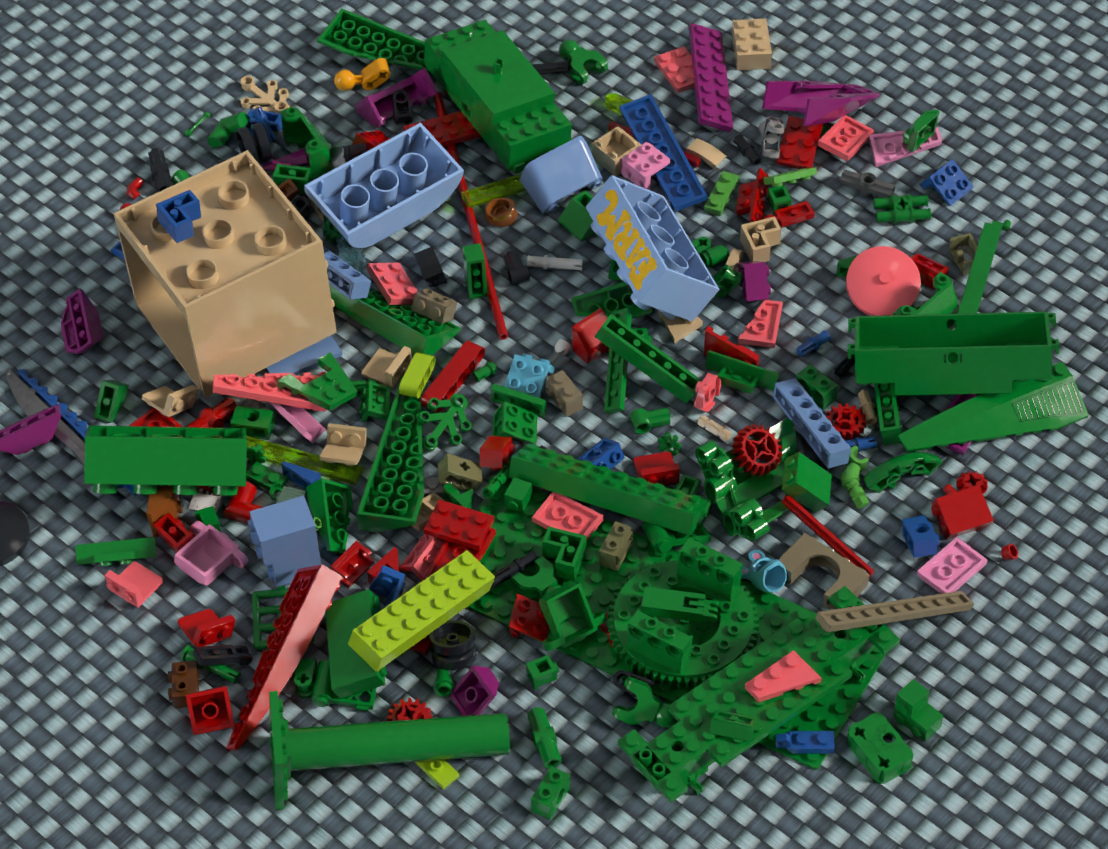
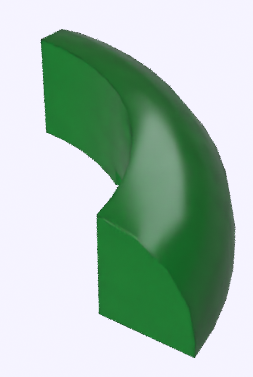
M927 452L906 453L881 463L865 475L864 480L869 489L881 492L892 483L900 480V476L903 474L930 475L943 462L937 455Z

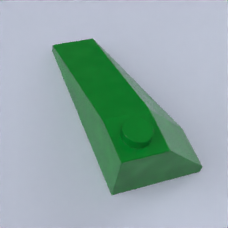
M623 281L571 298L576 316H589L600 308L607 317L614 311L625 308L632 310V318L652 313L651 307L648 310H643L631 300L630 296L633 291L630 285Z
M321 478L306 487L308 506L313 518L318 517L322 522V527L318 530L327 552L342 555L346 550L348 537L346 529L347 525L350 524L348 516L353 506L351 486Z

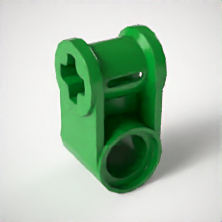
M727 264L724 265L713 276L715 283L720 289L715 294V297H724L733 288L737 287L743 274L730 269V266Z
M316 658L301 659L294 670L296 693L301 698L312 696L317 672Z

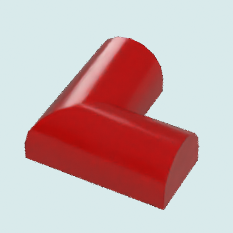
M247 481L246 486H238L237 495H232L223 516L248 524V520H251L249 511L263 508L262 506L251 504L257 494L256 487Z

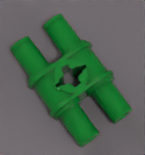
M891 195L886 198L873 199L874 210H892L876 211V223L892 222L897 224L902 222L913 223L917 220H931L930 208H913L927 207L929 203L928 195Z

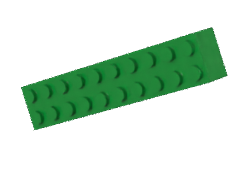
M526 444L511 458L508 478L513 479L515 477L530 482L533 486L689 536L704 519L707 500L701 499L698 495H688L681 490L669 489L659 483L653 484L643 478H634L624 472L612 471L605 466L599 467L589 461H580L570 455L558 454L551 449L545 450L535 444Z

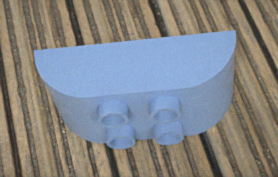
M419 123L304 185L307 196L351 246L364 248L376 244L437 209L455 191L462 179L464 170L422 123Z

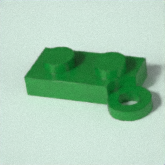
M255 462L246 472V480L269 490V496L274 501H276L277 496L274 493L282 492L283 486L288 483L287 476L259 462Z

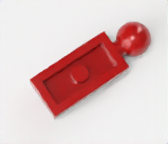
M808 201L775 210L774 215H766L763 219L775 217L782 228L815 217V212Z

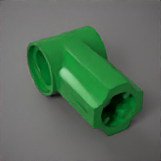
M639 408L630 414L637 434L647 433L653 427L671 424L668 408L652 411Z

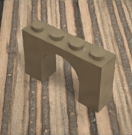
M806 533L778 559L786 568V582L790 585L804 570L810 567L821 566L833 571L838 580L827 590L823 599V606L829 610L837 609L829 601V596L842 587L846 586L858 597L868 586L869 574L863 568L857 567L849 559L840 556L832 548L826 547L815 537L809 536Z

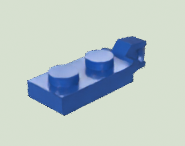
M789 731L784 734H776L775 746L776 748H787L788 751H792V754H833L835 750L834 731Z

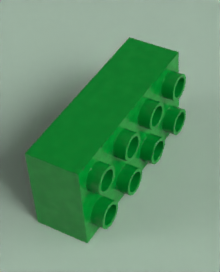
M88 425L85 434L84 484H93V492L100 494L117 493L119 484L134 485L133 493L156 494L158 492V485H174V494L179 495L197 494L198 486H213V494L237 495V487L246 486V428Z

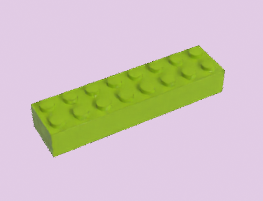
M466 550L352 631L348 645L377 672L490 591L495 576Z

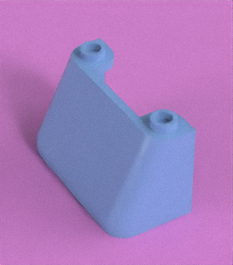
M579 136L529 162L523 170L520 182L544 214L548 211L553 212L558 208V203L561 199L586 186L589 189L598 188L602 184L603 178L583 136Z

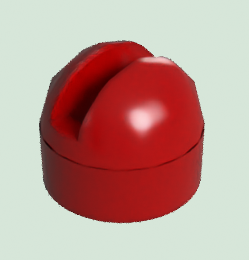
M1012 543L1002 547L1001 556L1005 560H1014L1018 557V550Z

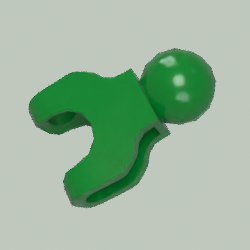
M571 39L565 40L560 44L559 55L562 59L569 62L571 78L579 85L587 83V70H594L599 74L608 70L607 60L598 51L586 50L582 46L579 47L578 43Z
M542 556L534 561L536 575L525 576L518 572L511 577L513 588L520 595L529 599L540 600L546 594L561 587V585H557L552 563Z
M632 677L625 679V688L634 693L638 700L631 707L615 706L611 712L615 718L630 725L639 724L642 721L653 723L654 720L662 728H670L678 722L668 711V706L672 703H661L660 699L654 697L650 686L646 682Z

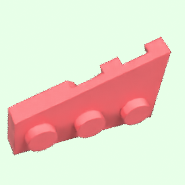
M764 299L754 314L752 321L747 324L744 333L739 336L738 343L775 348L783 302Z

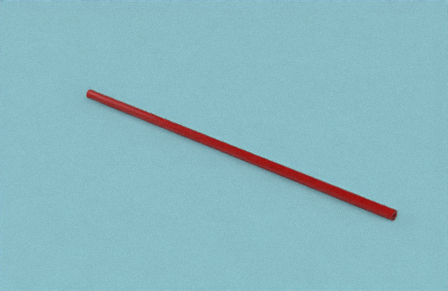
M438 92L433 95L438 117L447 115L442 95ZM455 144L447 146L448 153L461 166ZM463 175L458 185V190L473 244L481 243L485 257L487 295L499 338L504 340L508 338V333Z

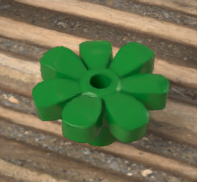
M669 432L665 433L664 437L660 436L658 438V443H660L658 446L659 450H665L664 452H670L673 456H676L679 453L678 450L681 449V443L677 442L679 437L677 435L671 437Z
M256 444L255 447L251 446V448L247 446L246 458H249V463L253 464L254 461L261 464L265 463L267 457L264 456L265 452L262 450V445Z

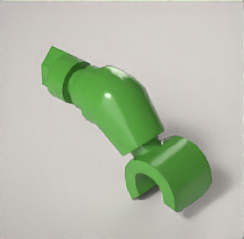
M853 446L849 461L840 475V481L843 488L850 493L857 508L860 509L869 504L865 492L859 483L860 472L865 470L869 459H857L858 446Z

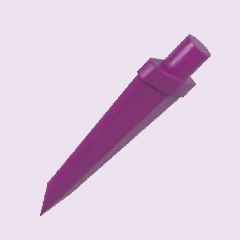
M300 149L278 158L276 161L287 164L290 162L295 166L308 165L309 155L304 152V149ZM272 161L262 166L264 171H271Z

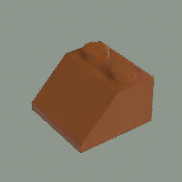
M158 485V492L156 494H149L147 517L153 537L159 536L153 526L168 512L175 519H179L180 513H183V502L179 501V494H174V485Z

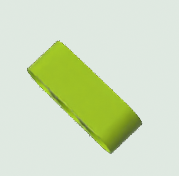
M418 352L414 354L401 380L399 394L414 398L421 396L434 369L435 356Z

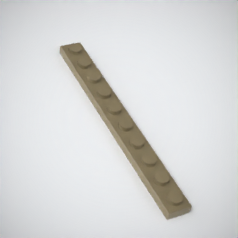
M962 591L821 611L817 613L815 619L824 630L832 632L968 611L972 609L974 603Z

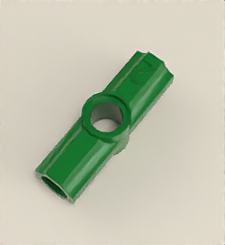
M532 708L531 711L527 712V717L532 729L534 746L536 750H539L544 768L550 769L551 766L557 768L562 763V759L556 745L557 739L553 726L550 727L544 708Z

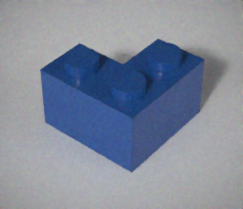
M191 190L156 204L159 223L176 243L194 236L192 221L201 218L200 201Z

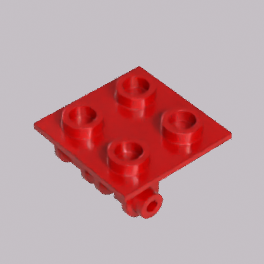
M517 594L509 624L511 636L518 637L523 633L543 642L548 636L549 626L540 604Z

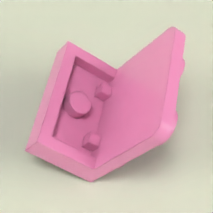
M646 142L621 158V174L635 185L649 190L651 189V176L670 164V158Z

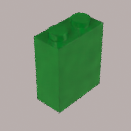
M798 452L785 459L782 491L816 513L829 506L832 474Z

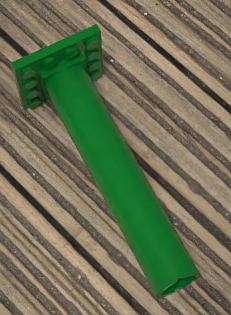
M269 691L270 748L275 810L284 809V801H288L287 779H291V771L509 755L510 736L506 713L288 728V720H284L283 699H278V691Z

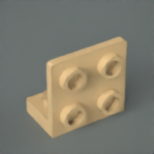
M404 346L396 354L379 348L363 369L361 375L368 379H376L378 383L394 389L412 360L411 348Z
M329 423L327 426V444L320 454L319 460L327 463H344L347 466L357 465L366 450L367 428Z

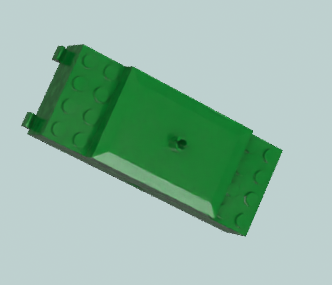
M482 20L425 39L424 65L508 171L512 170L515 174L522 172L525 165L571 141L572 124L554 103L555 92L503 30L495 32L486 20Z
M1046 311L856 316V318H848L849 332L851 333L852 328H855V344H848V359H851V355L855 354L856 384L869 385L871 383H880L886 385L895 383V395L1012 393V380L1023 382L1026 380L1045 381L1052 379V350L1059 354V339H1051L1049 323H1052L1054 328L1056 327V314ZM949 319H954L956 321V327L954 329H949L947 327V321Z

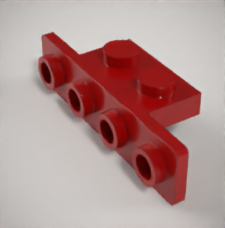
M762 168L757 170L756 181L740 185L735 211L738 215L750 213V222L763 220L765 201L768 194V185H764L763 178L768 177V174Z

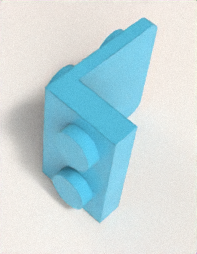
M523 353L522 356L515 354L505 387L534 397H540L547 374L553 375L555 367L550 364L551 361L542 358L538 361L528 354Z

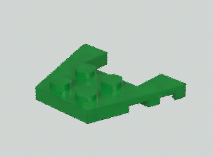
M332 353L318 358L317 365L327 372L318 378L303 384L292 374H288L277 382L278 387L291 389L292 394L297 396L301 394L307 397L309 402L328 411L353 399L357 395L356 388Z

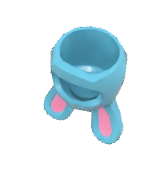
M760 550L751 551L748 555L751 563L750 568L742 567L741 579H748L755 588L763 592L773 593L779 591L784 586L787 578L784 564L777 559L774 560L766 557Z

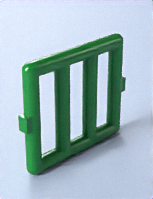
M285 585L277 586V589L255 591L252 593L253 642L255 649H267V640L262 641L261 632L275 631L276 629L273 627V623L261 624V615L282 613L278 611L280 605L260 607V599L285 596L288 590ZM313 636V638H312L310 644H312V643L314 642V640H315L314 636Z

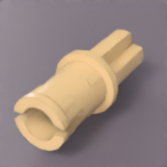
M861 390L858 393L860 409L866 415V424L873 425L878 421L874 411L875 405L871 402L869 392Z

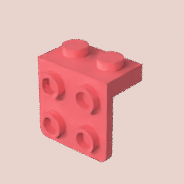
M135 561L120 575L111 570L105 574L107 588L137 608L163 583L162 577Z

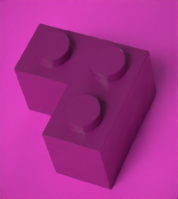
M751 261L737 263L738 272L743 274L740 281L742 282L743 300L769 299L768 295L771 294V286L767 283V276H769L770 272L766 262Z

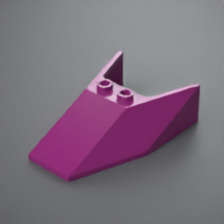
M766 81L762 108L805 114L803 126L827 124V122L836 121L878 98L880 93L856 84L818 81Z

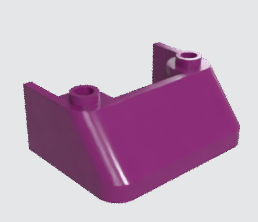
M426 68L397 84L372 96H366L354 104V106L371 127L375 125L378 128L385 124L384 120L393 117L392 100L396 90H404L408 93L410 107L417 104L422 106L428 103V98L437 94L438 91Z

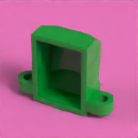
M577 581L561 586L543 596L539 601L543 615L551 630V636L543 641L546 651L554 650L560 646L566 648L575 642H580L586 636L597 631V626L607 621L605 611H597L592 614L581 583Z

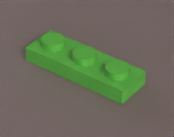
M816 167L803 168L764 177V185L772 184V187H778L783 185L782 182H786V184L796 183V179L799 178L800 181L811 179L810 176L817 174Z
M722 171L704 206V212L718 216L722 215L739 182V175Z

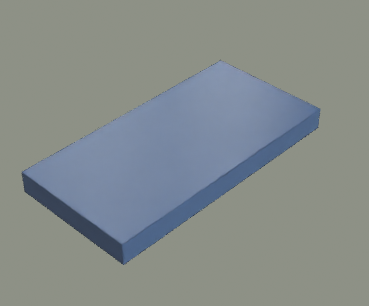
M329 336L265 369L268 373H293L298 375L319 366L317 365L318 358L328 353H332L334 358L342 356V351L333 337Z

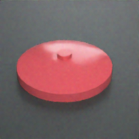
M888 246L873 247L861 252L852 261L846 277V288L850 300L860 311L869 316L893 315L901 306H912L918 297L921 286L920 273L914 261L903 251Z

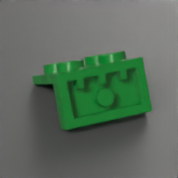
M504 401L493 413L492 436H510L522 442L529 441L536 444L537 414Z

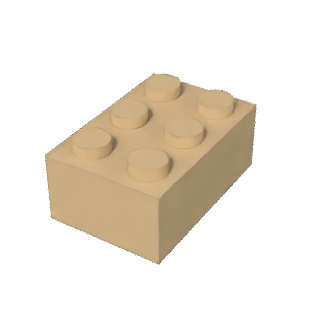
M733 20L732 40L737 70L771 69L772 51L767 20Z

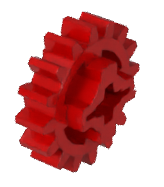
M839 403L838 408L832 406L831 411L827 410L826 418L831 421L833 427L841 434L844 441L845 438L852 440L853 436L859 438L860 433H864L867 421L865 420L866 415L862 414V409L856 410V405L849 407V404L846 403L842 407Z
M411 697L408 698V702L400 699V705L394 703V709L388 710L389 716H387V721L432 718L431 709L427 708L425 702L420 704L418 698L415 702H412Z

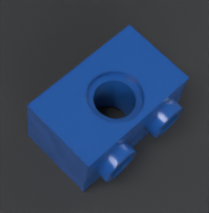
M926 516L902 519V536L913 557L937 554V546L940 545L939 536L937 533H934L933 525L931 522H928Z

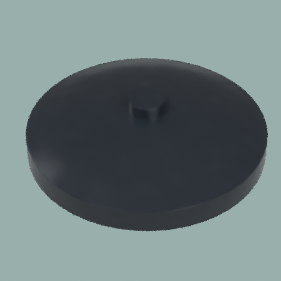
M0 501V566L11 562L23 552L29 541L30 528L25 514L18 507Z

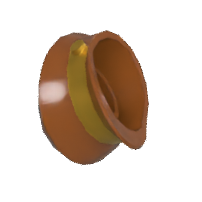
M508 198L491 200L485 209L486 221L498 227L513 224L518 215L514 208V201Z

